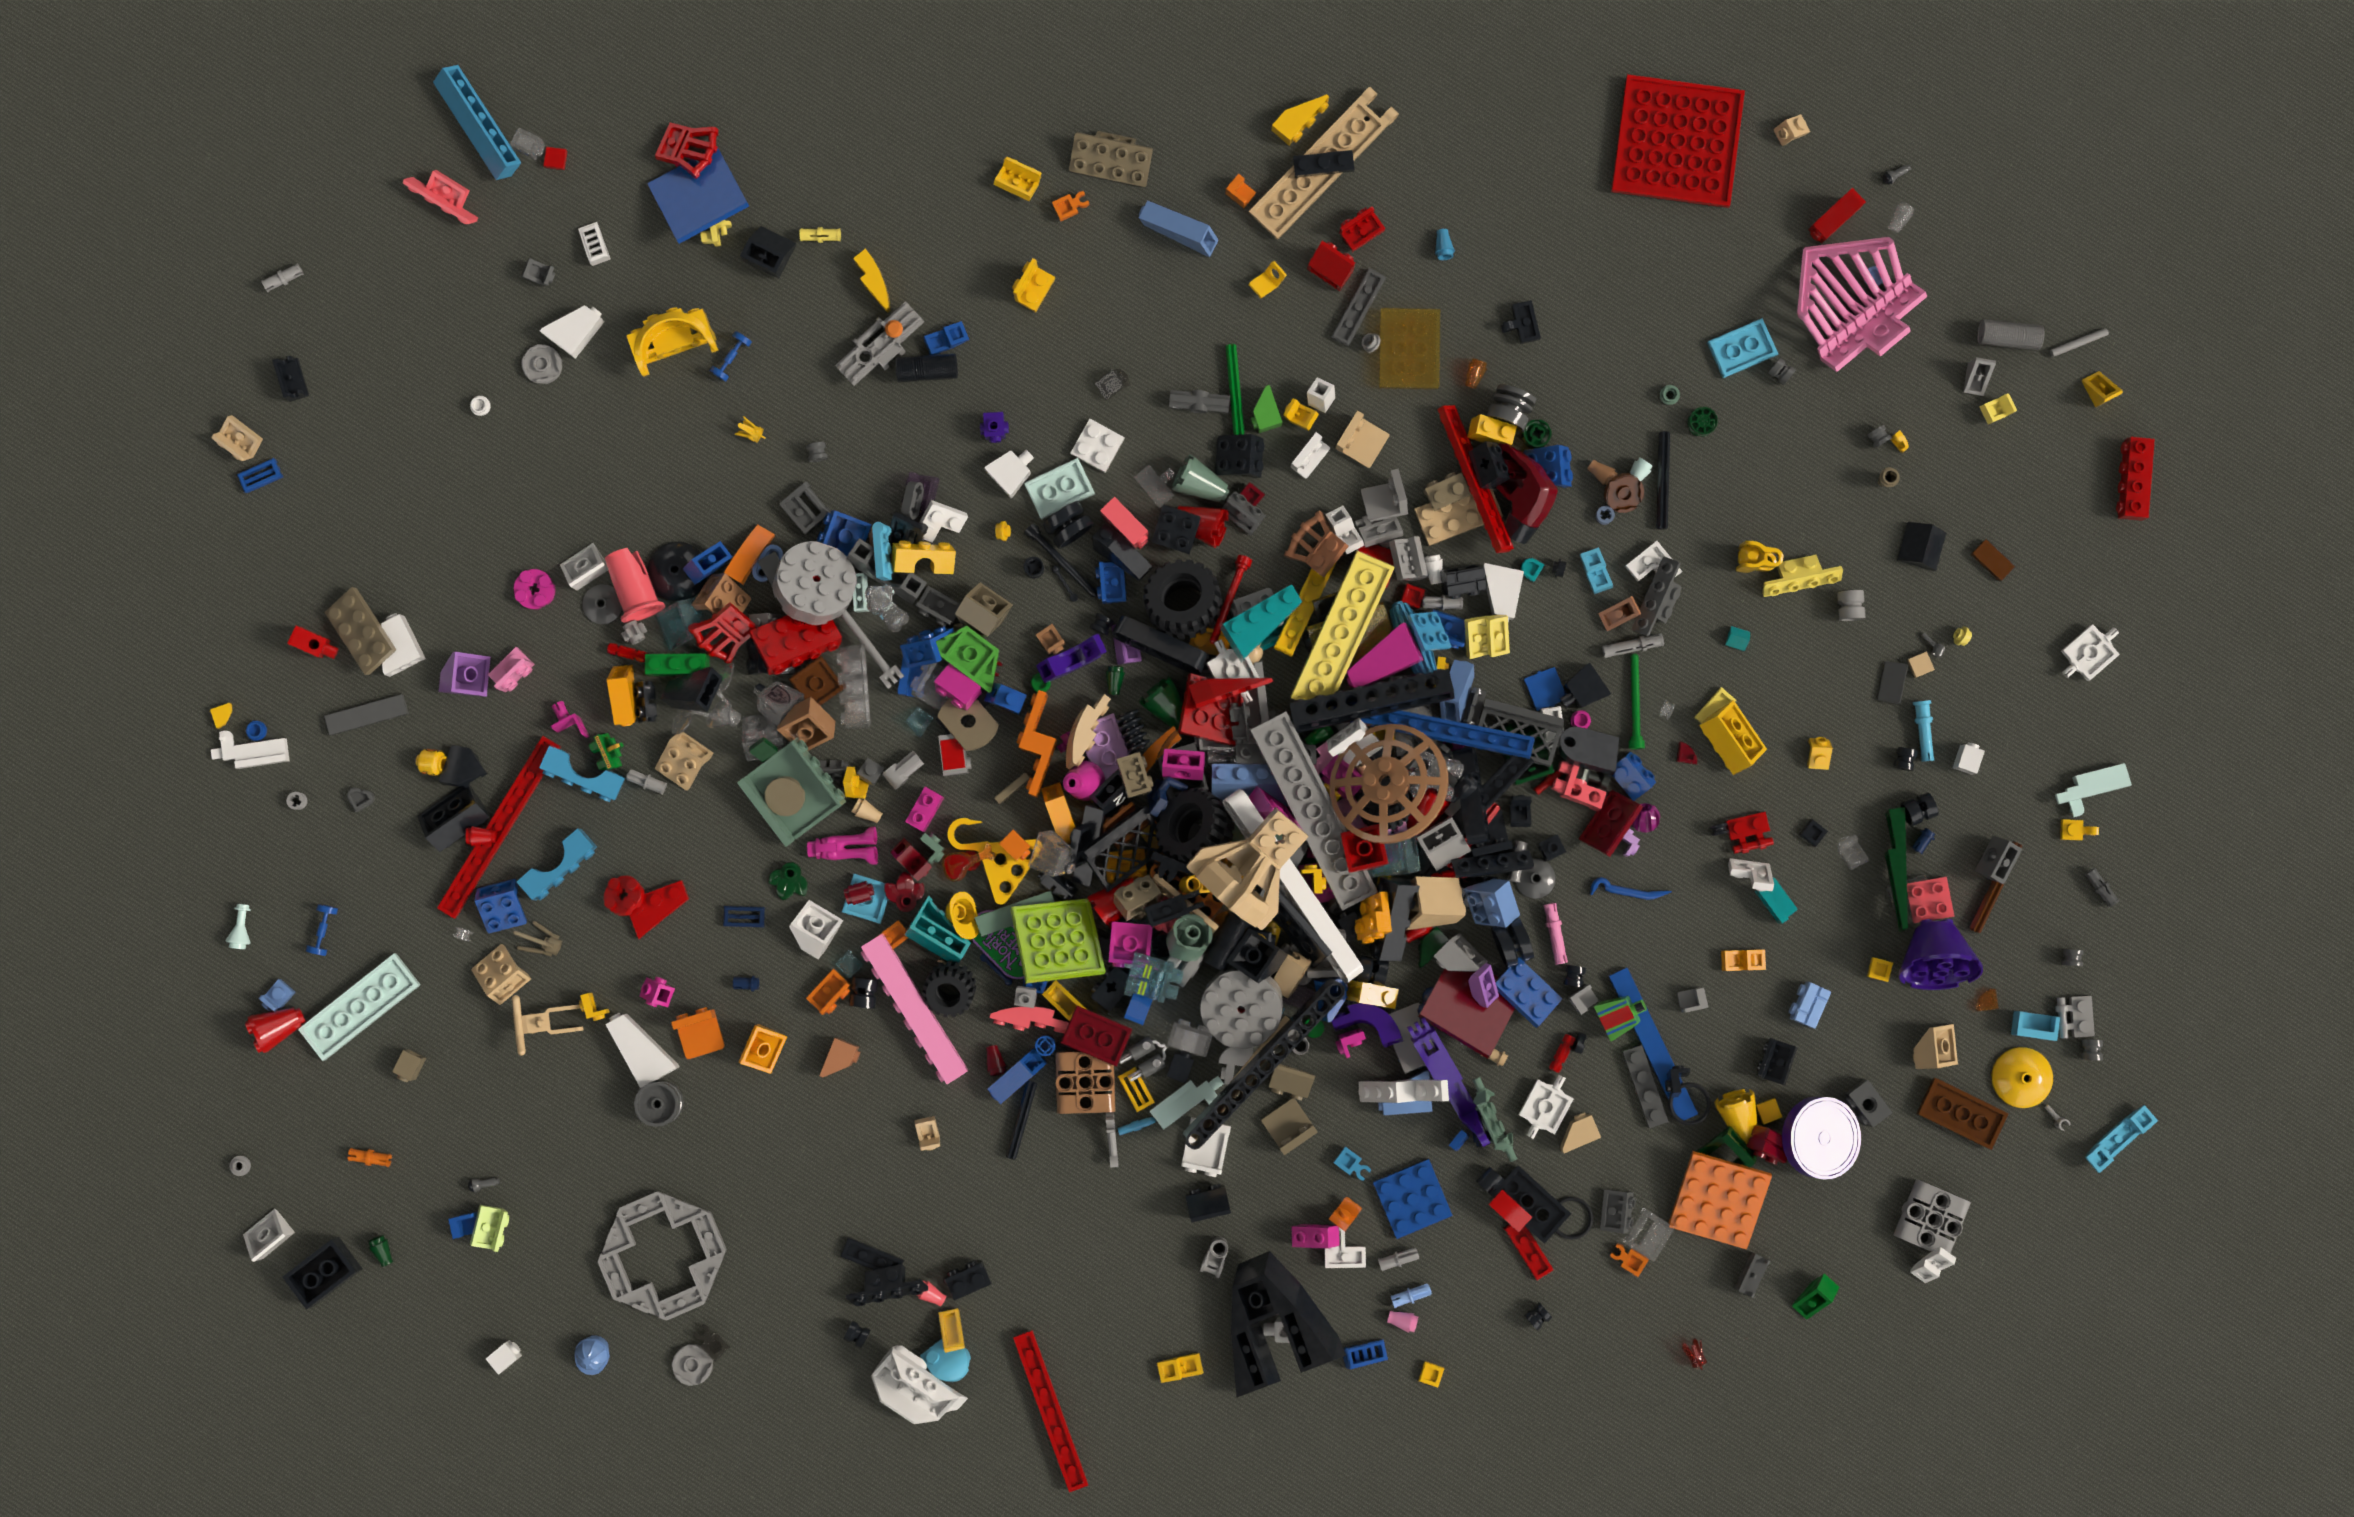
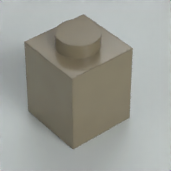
M409 1049L403 1050L392 1072L397 1074V1078L404 1082L416 1080L426 1057Z

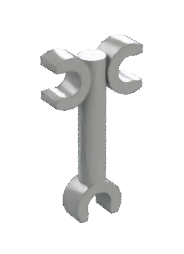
M1106 1112L1110 1168L1118 1167L1114 1112Z

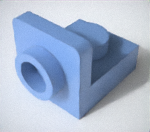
M278 979L265 995H261L259 999L263 1002L262 1006L268 1011H278L284 1007L296 992L284 981Z

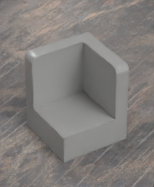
M1586 984L1583 988L1567 997L1580 1015L1598 1002L1597 997L1591 990L1590 984Z
M1703 987L1677 993L1680 1009L1683 1013L1708 1008Z

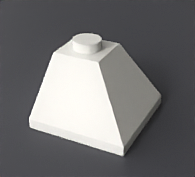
M808 900L789 927L801 950L819 960L843 920Z

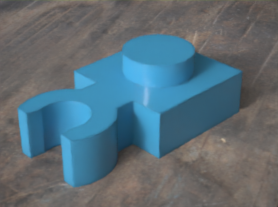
M1346 1146L1333 1162L1349 1175L1355 1171L1356 1176L1362 1181L1365 1178L1360 1175V1171L1362 1169H1366L1368 1172L1371 1171L1367 1165H1360L1359 1162L1362 1158Z

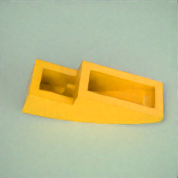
M865 248L853 258L857 266L865 274L860 280L888 313L890 311V301L885 282L874 259Z
M1057 980L1042 994L1069 1021L1076 1005L1087 1009Z

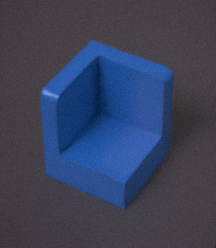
M478 1212L448 1219L453 1239L473 1233Z

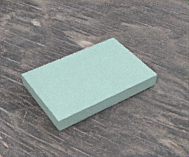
M1078 458L1024 483L1041 520L1055 514L1070 503L1080 502L1095 495Z

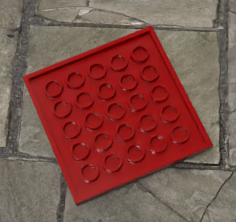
M1627 74L1611 192L1729 208L1745 90Z

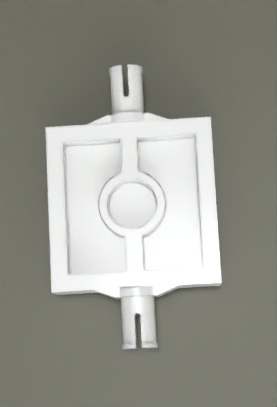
M2093 624L2085 629L2061 650L2071 664L2062 671L2063 675L2066 674L2065 677L2069 678V676L2077 671L2087 681L2095 677L2120 655L2111 643V640L2119 634L2116 631L2117 629L2113 627L2106 634L2099 632Z
M1222 639L1214 643L1220 654L1215 659L1206 663L1214 679L1260 678L1249 656L1241 663L1233 649L1226 650ZM1248 691L1241 693L1245 704L1253 700Z
M1558 1074L1553 1085L1546 1084L1538 1079L1536 1080L1518 1114L1532 1124L1526 1134L1527 1136L1534 1139L1539 1129L1547 1130L1553 1134L1556 1133L1573 1101L1572 1097L1566 1095L1560 1089L1566 1078Z

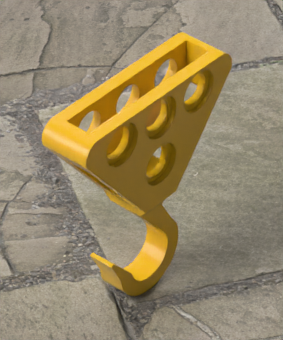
M968 818L955 820L948 829L949 842L959 850H972L980 853L995 902L1000 905L1007 903L1042 852L1044 843L1039 839L1025 840L1033 849L1034 856L1029 860L1025 859L1022 861L1019 859L1016 861L999 844L1000 842L990 843L986 841L970 844H960L957 842L954 834L958 826L963 824H980L983 822ZM1000 853L1006 856V861L1002 865H998L995 862L996 855ZM1020 865L1023 872L1020 876L1012 874L1013 866ZM1004 881H1008L1011 884V890L1008 893H1003L1000 889V885Z

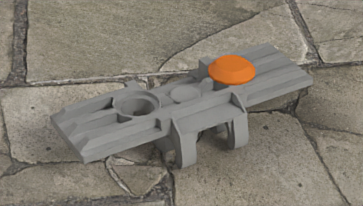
M905 301L884 321L878 317L876 322L858 339L852 340L856 347L835 366L853 386L878 364L884 370H887L890 360L897 354L902 356L905 353L900 344L924 323V320ZM880 328L885 330L867 347L863 346ZM862 353L871 355L870 360L867 362H862L859 357Z

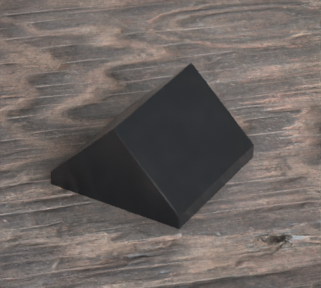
M1907 522L1897 561L1936 571L1946 532L1933 524Z

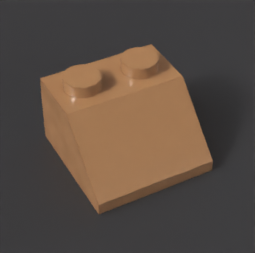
M809 697L794 705L777 726V730L789 742L797 737L799 740H803L808 746L809 751L834 738L836 721L813 698Z

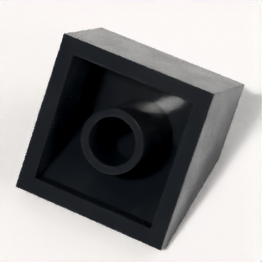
M1217 1183L1208 1186V1190L1201 1191V1188L1189 1190V1194H1186V1201L1191 1223L1231 1214L1225 1186Z

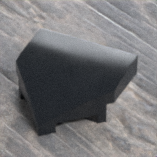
M451 745L439 782L442 785L456 787L463 785L465 788H468L472 781L480 776L484 777L487 775V772L472 749Z

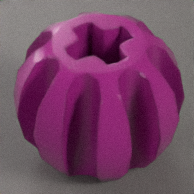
M1643 803L1641 804L1643 808L1632 826L1635 830L1646 833L1654 831L1658 827L1660 814L1654 805Z

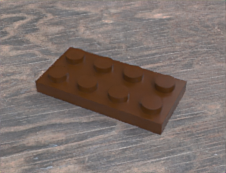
M1933 1077L1916 1114L1992 1150L2009 1113Z

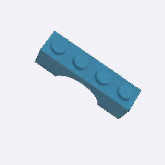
M551 745L548 747L539 767L543 769V774L552 778L557 775L562 778L561 781L571 786H573V783L581 786L580 790L589 794L592 791L599 793V798L608 802L611 799L616 800L625 780V777L609 770H605L601 775L594 778L580 776L573 770L570 764V753Z
M577 828L562 841L564 858L556 869L542 872L531 868L517 881L518 885L532 900L544 899L549 894L548 890L552 886L557 887L565 880L563 877L568 872L570 874L580 867L579 863L583 859L588 860L595 854L594 850L597 846L582 829Z

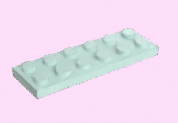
M394 953L298 1030L321 1060L325 1061L421 984L400 957Z

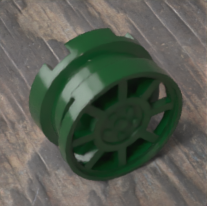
M1708 407L1695 409L1687 419L1689 431L1694 436L1700 437L1708 436L1715 430L1718 424L1716 413Z
M1541 419L1528 422L1522 433L1524 444L1530 449L1544 447L1552 435L1549 424Z

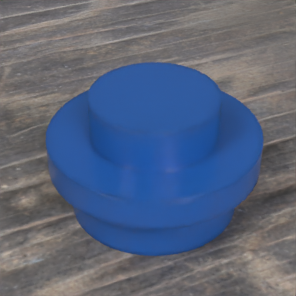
M252 721L246 728V734L251 740L259 741L266 736L267 727L261 721Z

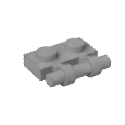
M1366 515L1362 516V519L1355 521L1356 528H1359V534L1365 547L1403 536V530L1397 517L1369 522Z
M2092 996L2069 997V1005L2065 1004V997H2058L2055 1011L2058 1012V1017H2060V1038H2068V1030H2072V1037L2095 1036ZM2070 1011L2071 1023H2067L2066 1012Z

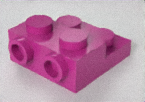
M1112 922L1108 962H1112L1113 967L1124 968L1125 964H1133L1134 969H1145L1146 964L1149 965L1153 927L1146 924Z

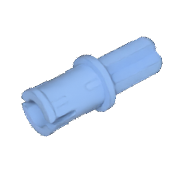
M1424 1284L1412 1289L1407 1288V1291L1391 1295L1394 1308L1410 1302L1413 1304L1415 1300L1430 1296L1432 1293L1430 1286Z

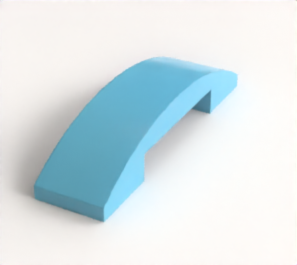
M2145 1105L2139 1107L2108 1131L2092 1147L2085 1158L2097 1173H2100L2114 1161L2113 1158L2139 1134H2144L2158 1120Z

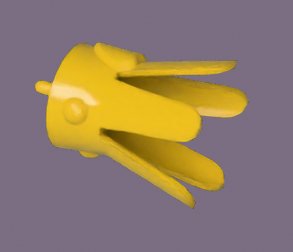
M743 416L745 420L743 424L739 423L738 427L744 431H738L734 435L746 437L756 443L761 437L766 439V437L762 436L764 429L755 426Z

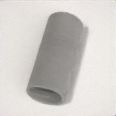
M1983 319L1978 329V343L1980 345L2038 351L2041 349L2044 341V327L2038 324Z

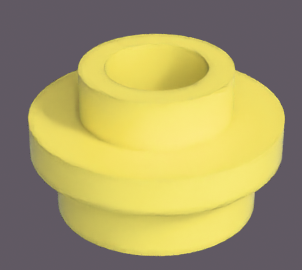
M1966 626L1958 628L1953 635L1954 643L1965 646L1970 641L1972 632Z

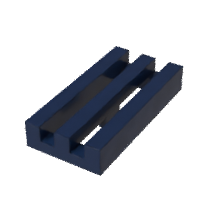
M724 906L723 926L765 927V907ZM728 911H760V915L728 914ZM728 918L760 919V923L728 922Z

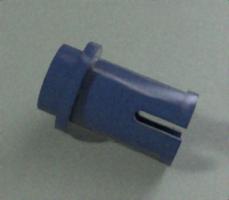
M1927 828L1920 831V836L1911 846L1913 850L1921 855L1931 840L1934 841L1935 833Z
M755 976L734 977L733 989H746L754 992L759 989V978H755Z

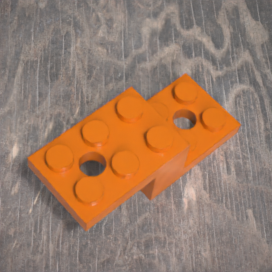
M1041 690L1032 696L1030 705L1033 708L1031 713L1027 712L1023 722L1026 726L1024 732L1020 731L1017 739L1021 750L1041 757L1036 759L1033 770L1036 771L1034 778H1029L1026 787L1029 790L1028 794L1036 798L1039 796L1058 742L1053 737L1036 732L1048 698L1047 693Z

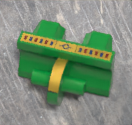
M609 733L594 736L595 740L589 744L591 752L601 753L602 758L597 760L596 763L599 770L621 767L622 763L619 757L622 755L619 749L624 747L623 742L617 744L615 738H611Z

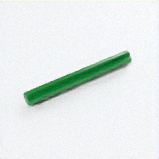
M1236 344L1226 345L1233 434L1241 435L1244 434L1237 348Z

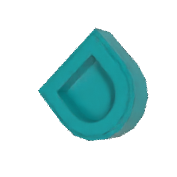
M1528 558L1521 564L1520 571H1524L1523 576L1534 582L1544 564L1536 559Z

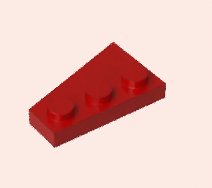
M683 880L644 894L641 906L639 908L636 907L632 911L633 913L630 914L638 939L645 936L646 933L655 928L662 920L689 900Z

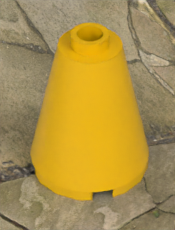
M1739 1089L1722 1095L1723 1099L1719 1101L1717 1098L1714 1104L1726 1125L1731 1126L1748 1144L1749 1138L1752 1137V1130L1757 1125L1755 1094L1751 1089H1749L1750 1093L1746 1092L1745 1089Z

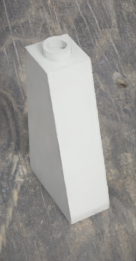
M617 1013L609 1018L611 1022L605 1024L640 1088L679 1068L678 1063L628 1014L621 1015Z

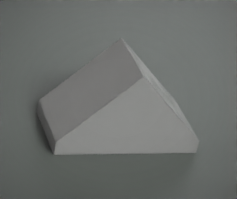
M1977 357L1971 360L1967 365L1964 393L1984 396L1996 361Z

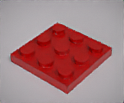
M1192 673L1189 674L1178 733L1233 747L1236 746L1231 726L1239 725V722H1231L1229 708H1231L1230 704L1238 703L1239 707L1242 706L1244 700L1241 694L1195 709L1188 686L1191 685V680L1202 677L1203 680L1211 678Z

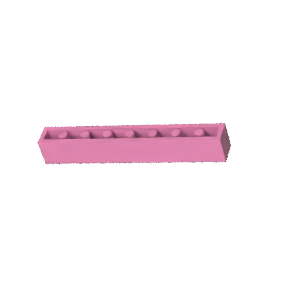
M882 933L861 947L863 950L860 952L866 962H871L874 967L871 969L876 979L881 978L884 983L882 986L887 996H892L895 1001L893 1003L894 1008L898 1013L902 1012L906 1018L903 1020L909 1031H914L916 1035L914 1039L920 1048L924 1047L927 1052L925 1057L930 1065L934 1064L938 1071L935 1073L939 1080L949 1084L968 1072L965 1063L935 1015L929 1009L928 1004H925V999L884 934Z

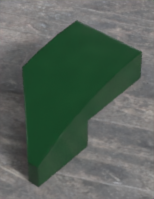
M1435 927L1421 940V944L1418 945L1420 953L1419 968L1428 963L1449 941L1438 927Z

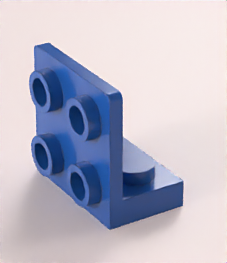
M945 626L934 629V632L928 629L919 632V636L907 638V642L900 645L907 668L941 661L936 641L953 633L954 629H946Z
M516 878L477 888L475 903L487 933L527 923L517 897L518 883Z

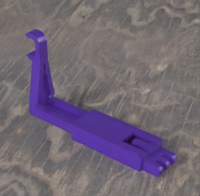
M1424 1017L1421 1019L1423 1027H1420L1418 1022L1414 1023L1417 1028L1416 1031L1411 1026L1407 1027L1412 1036L1411 1041L1433 1079L1448 1081L1450 1103L1462 1123L1477 1135L1482 1146L1485 1147L1490 1144V1141L1483 1131L1480 1112L1476 1111V1105L1461 1081L1463 1078L1433 1026H1429ZM1429 1040L1433 1042L1435 1048L1437 1049V1051L1435 1052L1431 1051L1432 1053L1430 1055L1428 1054L1427 1050L1423 1045L1425 1043L1428 1050L1432 1049L1433 1046L1431 1045Z

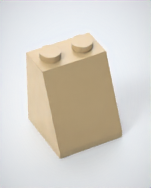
M1414 877L1410 881L1419 885L1420 888L1419 892L1414 893L1413 900L1416 901L1414 909H1410L1409 918L1411 919V924L1407 930L1454 924L1466 915L1459 878Z

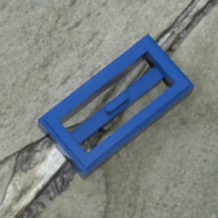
M274 458L237 474L245 493L283 478L280 468L277 466V461ZM269 466L273 467L272 469H269L263 473L255 475L254 477L244 480V477H247ZM273 473H276L275 475H272V476H270V477H268V478H266V479H263V480H261V481H259V482H257V483H254V484H252V485H250V486H247L248 484H250V483H252V482H255V481H257V480H259V479H261V478H264V477H266V476H268V475H271V474H273Z

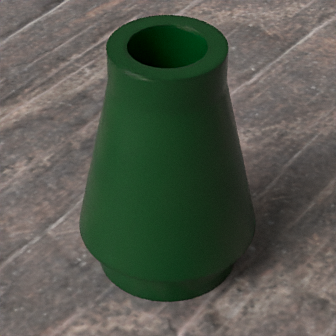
M1109 665L1108 670H1105L1108 694L1120 695L1125 675L1124 667Z
M384 1235L377 1236L368 1241V1248L379 1261L381 1267L393 1262L388 1239Z

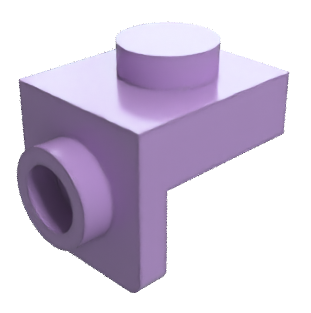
M1630 828L1622 839L1629 844L1623 853L1625 857H1629L1630 854L1634 855L1640 847L1638 845L1640 839L1632 835L1634 831Z

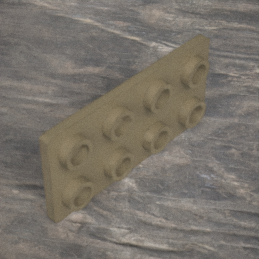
M1097 131L1095 136L1076 132L1069 171L1146 187L1153 149L1136 145L1135 138Z

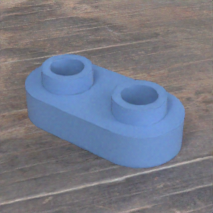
M769 545L764 549L758 560L772 552H776L781 560L784 553L779 546ZM757 560L752 569V574L757 581L767 582V577L760 575L762 568Z

